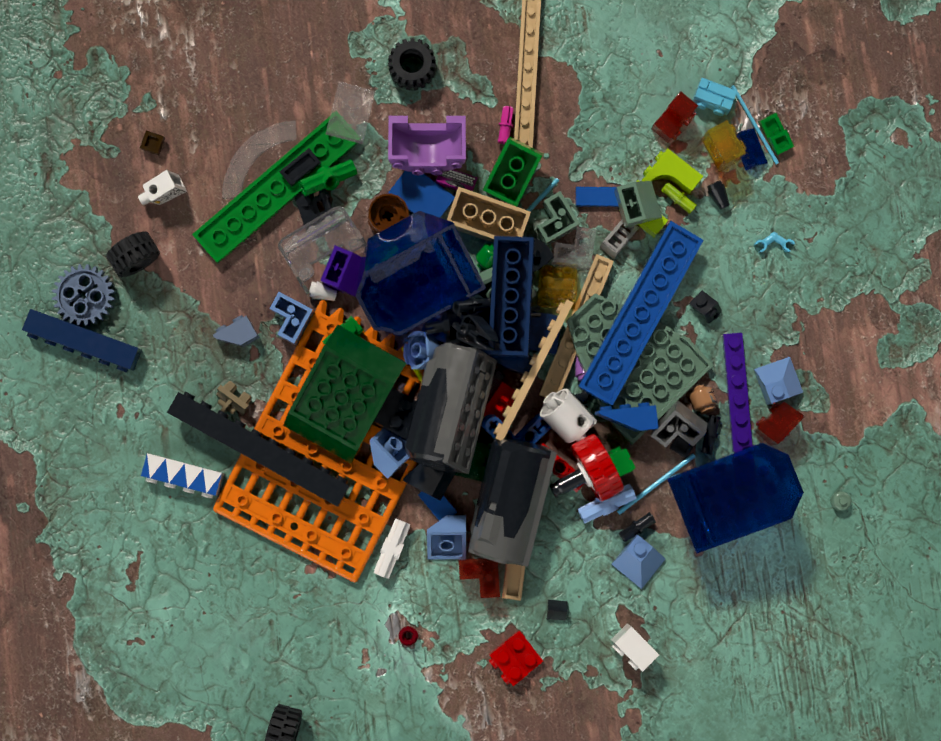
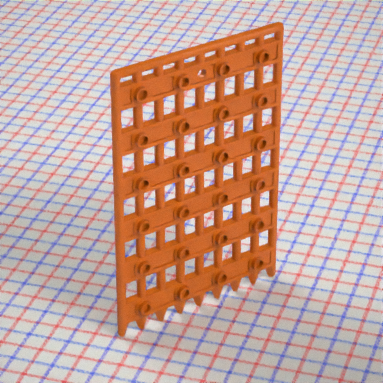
M321 300L254 429L305 455L304 457L321 463V466L324 468H331L339 472L338 475L344 479L347 476L356 481L348 499L344 497L341 505L337 507L241 454L213 507V511L356 583L407 485L406 482L402 481L403 478L416 467L417 462L410 460V458L405 462L408 466L400 482L392 477L387 479L380 471L372 468L374 465L372 452L366 464L355 458L352 463H349L283 426L292 404L324 347L322 341L334 331L337 325L343 323L344 310L338 308L333 314L327 316L326 300ZM355 317L354 319L360 325L361 319L359 317ZM372 325L361 336V338L405 362L402 351L404 345L398 351L394 350L395 336L393 334H389L379 342L377 341L378 327ZM313 331L323 335L315 352L305 348ZM406 364L400 375L408 378L402 393L409 396L415 382L420 385L421 383L414 370L411 369V366ZM295 365L306 369L298 386L287 382ZM419 370L423 376L424 370ZM278 399L288 403L280 421L269 416ZM371 425L363 442L370 445L371 438L382 429ZM242 467L253 472L245 489L234 485ZM259 476L270 481L262 498L251 493ZM276 485L287 490L279 507L268 502ZM363 485L373 490L365 507L355 503ZM293 494L304 498L296 516L285 511ZM380 494L390 498L382 516L372 511ZM224 502L235 507L233 512L222 507ZM311 502L321 507L313 524L303 520ZM241 511L252 516L250 521L239 516ZM328 511L339 516L330 533L320 528ZM258 520L269 524L267 530L257 525ZM345 520L356 525L347 542L337 537ZM294 522L298 524L296 530L291 528V524ZM276 528L286 533L284 538L274 534ZM362 529L373 533L365 551L354 546ZM293 537L304 542L302 547L291 542ZM310 546L321 551L319 556L308 551ZM327 555L338 559L336 565L325 560ZM345 563L355 568L353 573L343 569Z

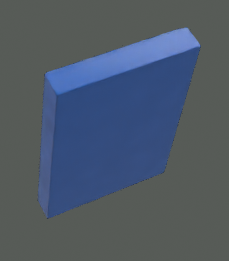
M404 171L387 193L402 198L408 210L432 228L435 227L455 198V196L425 174L413 175L409 171Z

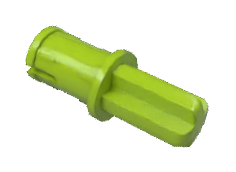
M666 183L661 191L672 199L674 204L677 203L688 212V214L697 206L696 203L684 195V192L681 193L670 183Z

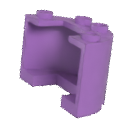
M389 116L388 160L392 167L412 172L413 175H423L424 173L442 175L443 172L461 168L466 161V116H446V123H408V116Z

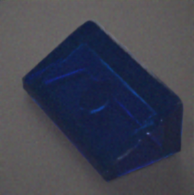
M754 128L741 131L733 136L745 170H751L768 163Z

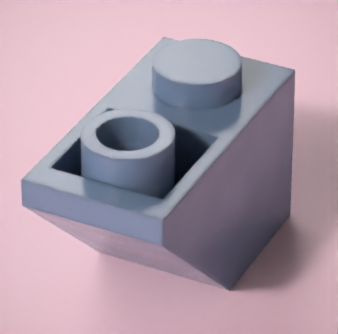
M242 315L233 319L231 325H223L215 330L216 333L213 334L214 338L219 341L241 347L260 338L250 319Z

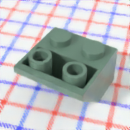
M652 181L633 182L616 187L614 193L625 228L662 218Z

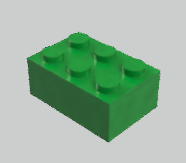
M509 137L483 191L517 207L543 153Z

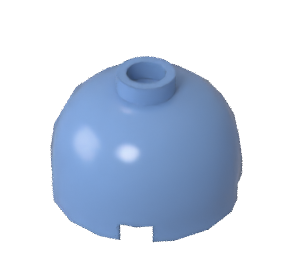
M414 331L408 336L410 338L408 344H404V360L407 365L411 366V369L424 370L426 362L433 358L434 350L440 344L434 335H426L424 331Z

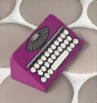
M456 170L443 172L442 175H438L436 183L456 191L458 187L474 191L478 178Z

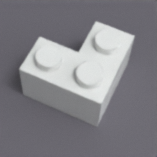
M626 624L611 639L614 643L612 647L621 656L625 654L630 659L628 663L635 670L639 668L643 672L659 656L629 624Z

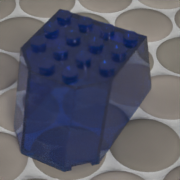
M418 211L368 238L359 265L356 298L374 330H382L401 336L452 308L453 302L464 301L486 289V286L454 223Z
M764 443L743 447L667 478L696 554L792 519L804 493L789 454Z

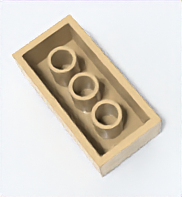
M458 187L446 220V227L494 243V236L523 237L531 212Z

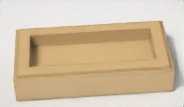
M506 564L502 598L521 601L525 566Z

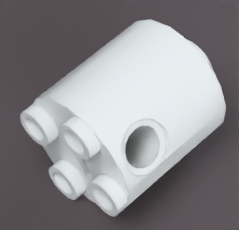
M562 389L557 393L551 392L543 401L544 406L540 411V417L566 443L578 442L585 438V433L597 422L594 415L569 389Z

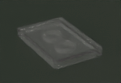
M339 81L326 134L363 144L375 91Z

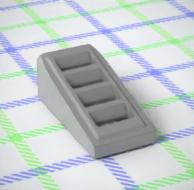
M621 220L602 242L600 249L615 259L639 229L637 225L627 227L631 230L629 233L621 227L624 225L623 220ZM617 231L621 232L624 236H626V238L621 236ZM612 237L616 238L619 242H621V244L616 242Z

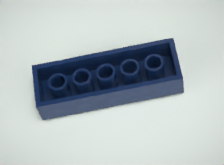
M494 236L490 326L496 332L498 342L489 341V344L494 348L493 351L488 350L489 356L529 358L534 237Z

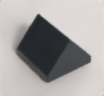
M548 600L546 619L566 621L567 601Z

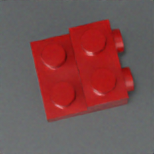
M520 630L489 653L491 665L495 669L499 667L503 673L500 675L507 685L511 683L512 686L516 685L543 662L542 658Z

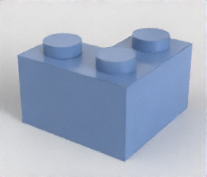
M278 292L270 309L286 319L277 335L297 346L314 314V310Z

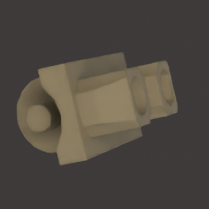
M231 381L227 382L224 386L220 385L217 388L216 396L220 398L218 404L222 406L221 411L224 413L228 411L231 414L238 411L244 416L252 397L246 392H243L239 398L235 396L234 392L237 390V386Z

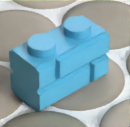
M701 78L692 103H695V106L700 109H711L718 116L728 115L737 90Z

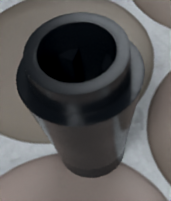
M721 180L707 186L708 194L719 209L730 205L725 184H722Z

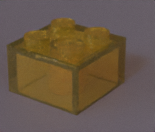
M728 120L707 130L701 139L719 172L736 164L746 154V147L743 141L737 138L736 129L733 124H729Z

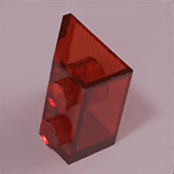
M776 402L768 410L770 413L767 417L762 416L755 423L757 427L754 431L770 446L778 445L805 416L785 402L779 404Z

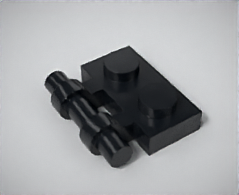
M326 188L320 190L319 195L315 197L314 194L305 197L303 193L294 197L306 232L324 227L322 220L324 218H328L330 224L337 221L335 218L336 212L331 206L329 200L331 197ZM322 202L325 211L320 212L317 203Z

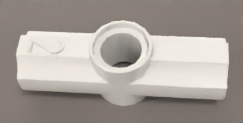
M395 518L390 533L381 548V555L374 569L375 574L384 578H390L396 560L399 559L404 547L403 543L411 524Z

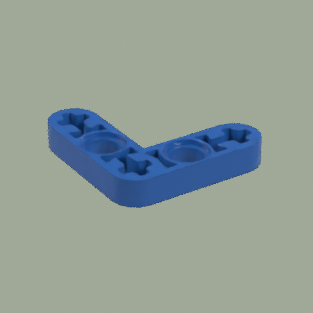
M539 413L516 435L508 430L507 438L535 444L551 427L546 422L543 426L541 425L540 421L542 418ZM489 414L484 417L482 426L496 440L495 429L490 426L489 422L492 420L496 427L498 423L503 424V422L495 415ZM532 431L533 437L530 440H525V434Z

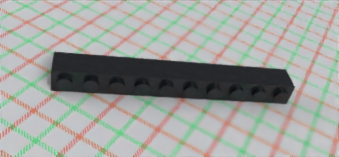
M186 391L184 394L177 393L167 411L168 414L337 507L341 505L351 487L347 485L348 480L339 475L337 478L331 476V471L323 466L318 469L313 466L314 462L306 457L303 459L296 456L297 452L288 447L286 450L280 448V443L272 438L267 441L262 438L263 433L252 429V431L245 428L246 424L237 419L233 422L228 419L229 415L219 410L217 413L211 410L212 405L204 401L201 403L194 400L195 396Z

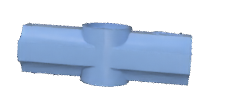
M627 484L624 486V490L605 501L595 498L594 501L581 506L577 510L585 524L602 515L610 514L618 510V507L637 498L631 485Z

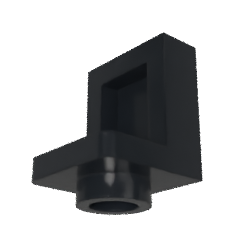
M703 290L689 303L690 307L703 316L708 324L716 320L722 312L719 303Z

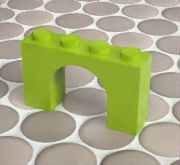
M667 148L665 152L660 151L655 157L656 163L654 166L651 167L649 165L643 172L645 177L642 181L653 182L658 179H667L675 183L687 194H690L703 178V175ZM662 216V218L641 223L638 226L655 238L668 219Z

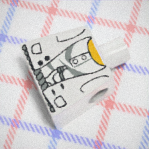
M166 170L143 184L145 192L140 194L138 198L143 206L150 202L161 205L187 192L178 174Z

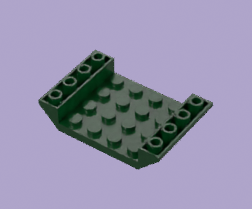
M337 325L325 343L292 404L283 426L345 461L352 463L387 396L403 371L406 362Z

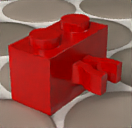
M502 382L487 404L483 417L493 414L504 422L506 417L502 415L507 406H512L514 400L511 398L515 390Z

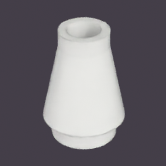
M312 281L308 296L317 300L335 301L337 290L318 281Z

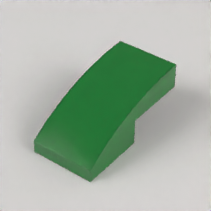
M773 113L758 121L776 155L795 147L787 129L784 130L777 113Z

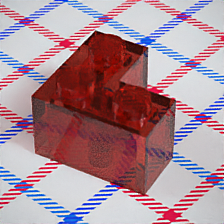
M680 91L651 129L667 143L672 139L675 141L682 133L680 129L684 125L688 127L694 120V117L697 115L695 111L698 105Z
M486 558L458 559L460 580L479 579L480 598L500 597L498 562Z

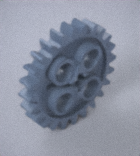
M79 264L78 270L71 266V272L64 270L66 276L62 277L59 275L58 277L61 282H54L58 289L52 290V292L57 294V296L52 297V300L58 301L54 307L61 308L57 313L59 315L64 314V320L70 318L71 324H74L77 320L78 326H82L83 321L86 326L90 325V321L96 325L97 318L103 321L102 314L109 315L107 308H113L110 301H116L115 298L111 297L116 291L110 289L114 286V283L108 282L110 277L108 275L104 276L105 272L103 270L98 272V267L96 266L91 270L89 264L85 266V269ZM89 277L90 283L83 287L82 281ZM70 289H74L73 297L68 298L67 292ZM82 292H85V293H86V294H85V296H86L85 299L82 298V297H83V295L81 294ZM100 292L101 299L94 302V295ZM81 304L86 306L83 313L78 312V307Z

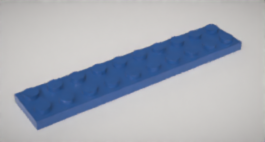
M672 221L668 223L578 387L613 406L703 243V239Z

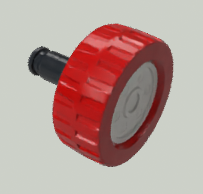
M591 434L571 446L578 469L557 480L554 484L551 483L549 485L555 498L585 483L592 489L600 501H605L624 490L622 480L612 459L595 434Z

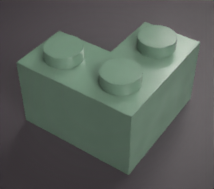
M561 191L544 200L543 207L551 219L537 226L536 231L541 240L548 246L577 229L580 223Z

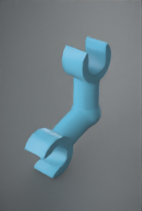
M772 232L765 239L754 243V245L758 243L763 244V249L758 253L765 251L767 246L774 241L780 244L785 252L791 251L786 248L787 242L792 245L795 244L793 240H786L776 232Z

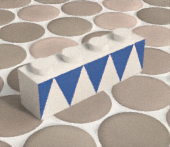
M148 453L141 476L146 477L145 481L157 484V481L165 482L164 486L175 489L176 485L181 486L185 492L194 494L195 490L202 492L201 496L212 499L213 495L219 496L225 473Z

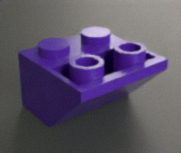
M335 245L320 281L326 286L358 298L372 263L351 251Z

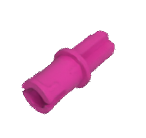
M504 106L502 110L501 123L498 125L500 127L498 143L500 144L506 143L510 137L511 128H513L514 108L511 106Z

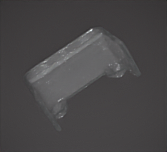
M341 206L330 209L285 236L278 243L279 250L307 296L311 295L304 282L314 275L312 265L331 254L335 245L338 247L345 246L351 252L363 247L370 258L374 257L354 222Z

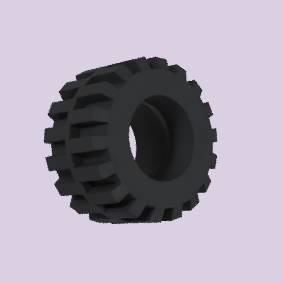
M410 38L408 42L404 39L402 44L398 42L395 44L396 48L391 49V55L388 57L389 72L395 84L398 83L399 87L403 88L404 86L409 91L410 88H414L415 91L420 86L424 88L425 84H429L431 78H434L436 59L432 48L429 49L427 43L423 44L420 39H418V42L414 38ZM407 57H418L422 60L423 67L415 73L404 71L401 63Z
M142 231L131 234L117 242L107 252L106 258L118 277H127L140 272L152 264L160 255V251L149 233Z
M278 704L273 711L265 741H296L302 721V710Z

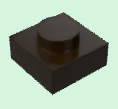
M146 130L140 149L159 155L165 137Z

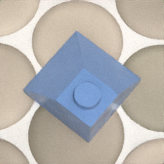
M790 357L754 369L767 405L803 393Z
M383 428L371 438L370 446L374 465L388 479L409 457L404 449L405 440Z
M446 515L427 529V559H466V515Z
M635 535L611 565L642 589L665 561V558L643 538Z

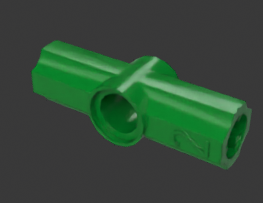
M351 159L331 168L329 166H322L317 170L316 174L300 180L299 187L305 197L324 188L333 190L337 188L341 181L355 176L357 169Z

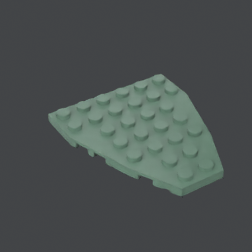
M593 294L566 320L578 360L584 373H586L623 306L614 300H608L598 294ZM658 323L615 400L612 409H619V405L631 404V408L638 407V403L650 402V406L656 405L657 419H659L714 365L688 337L680 335L668 326ZM597 399L600 407L610 406L604 403L603 401ZM611 422L631 445L646 432L633 431Z

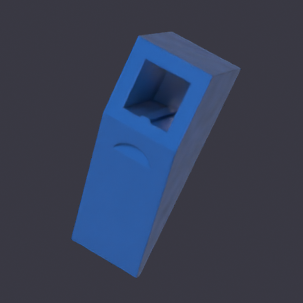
M650 402L638 403V407L631 408V404L619 405V409H612V406L600 407V411L595 412V415L633 431L658 429L656 405L650 406Z

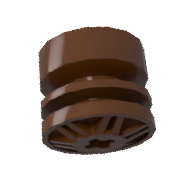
M389 193L382 194L371 202L368 210V224L377 236L393 238L405 229L409 213L408 207L402 198ZM386 213H388V216H392L389 222L387 219H383Z

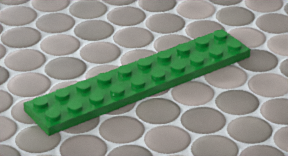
M335 111L192 235L216 263L219 264L291 202L296 195L302 192L299 182L291 187L280 174V170L310 148L321 162V165L303 178L305 179L316 174L317 170L322 166L331 167L355 147L361 141V138Z

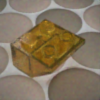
M546 265L540 269L538 274L537 305L540 307L558 308L561 302L565 303L568 299L573 302L571 309H575L577 268Z

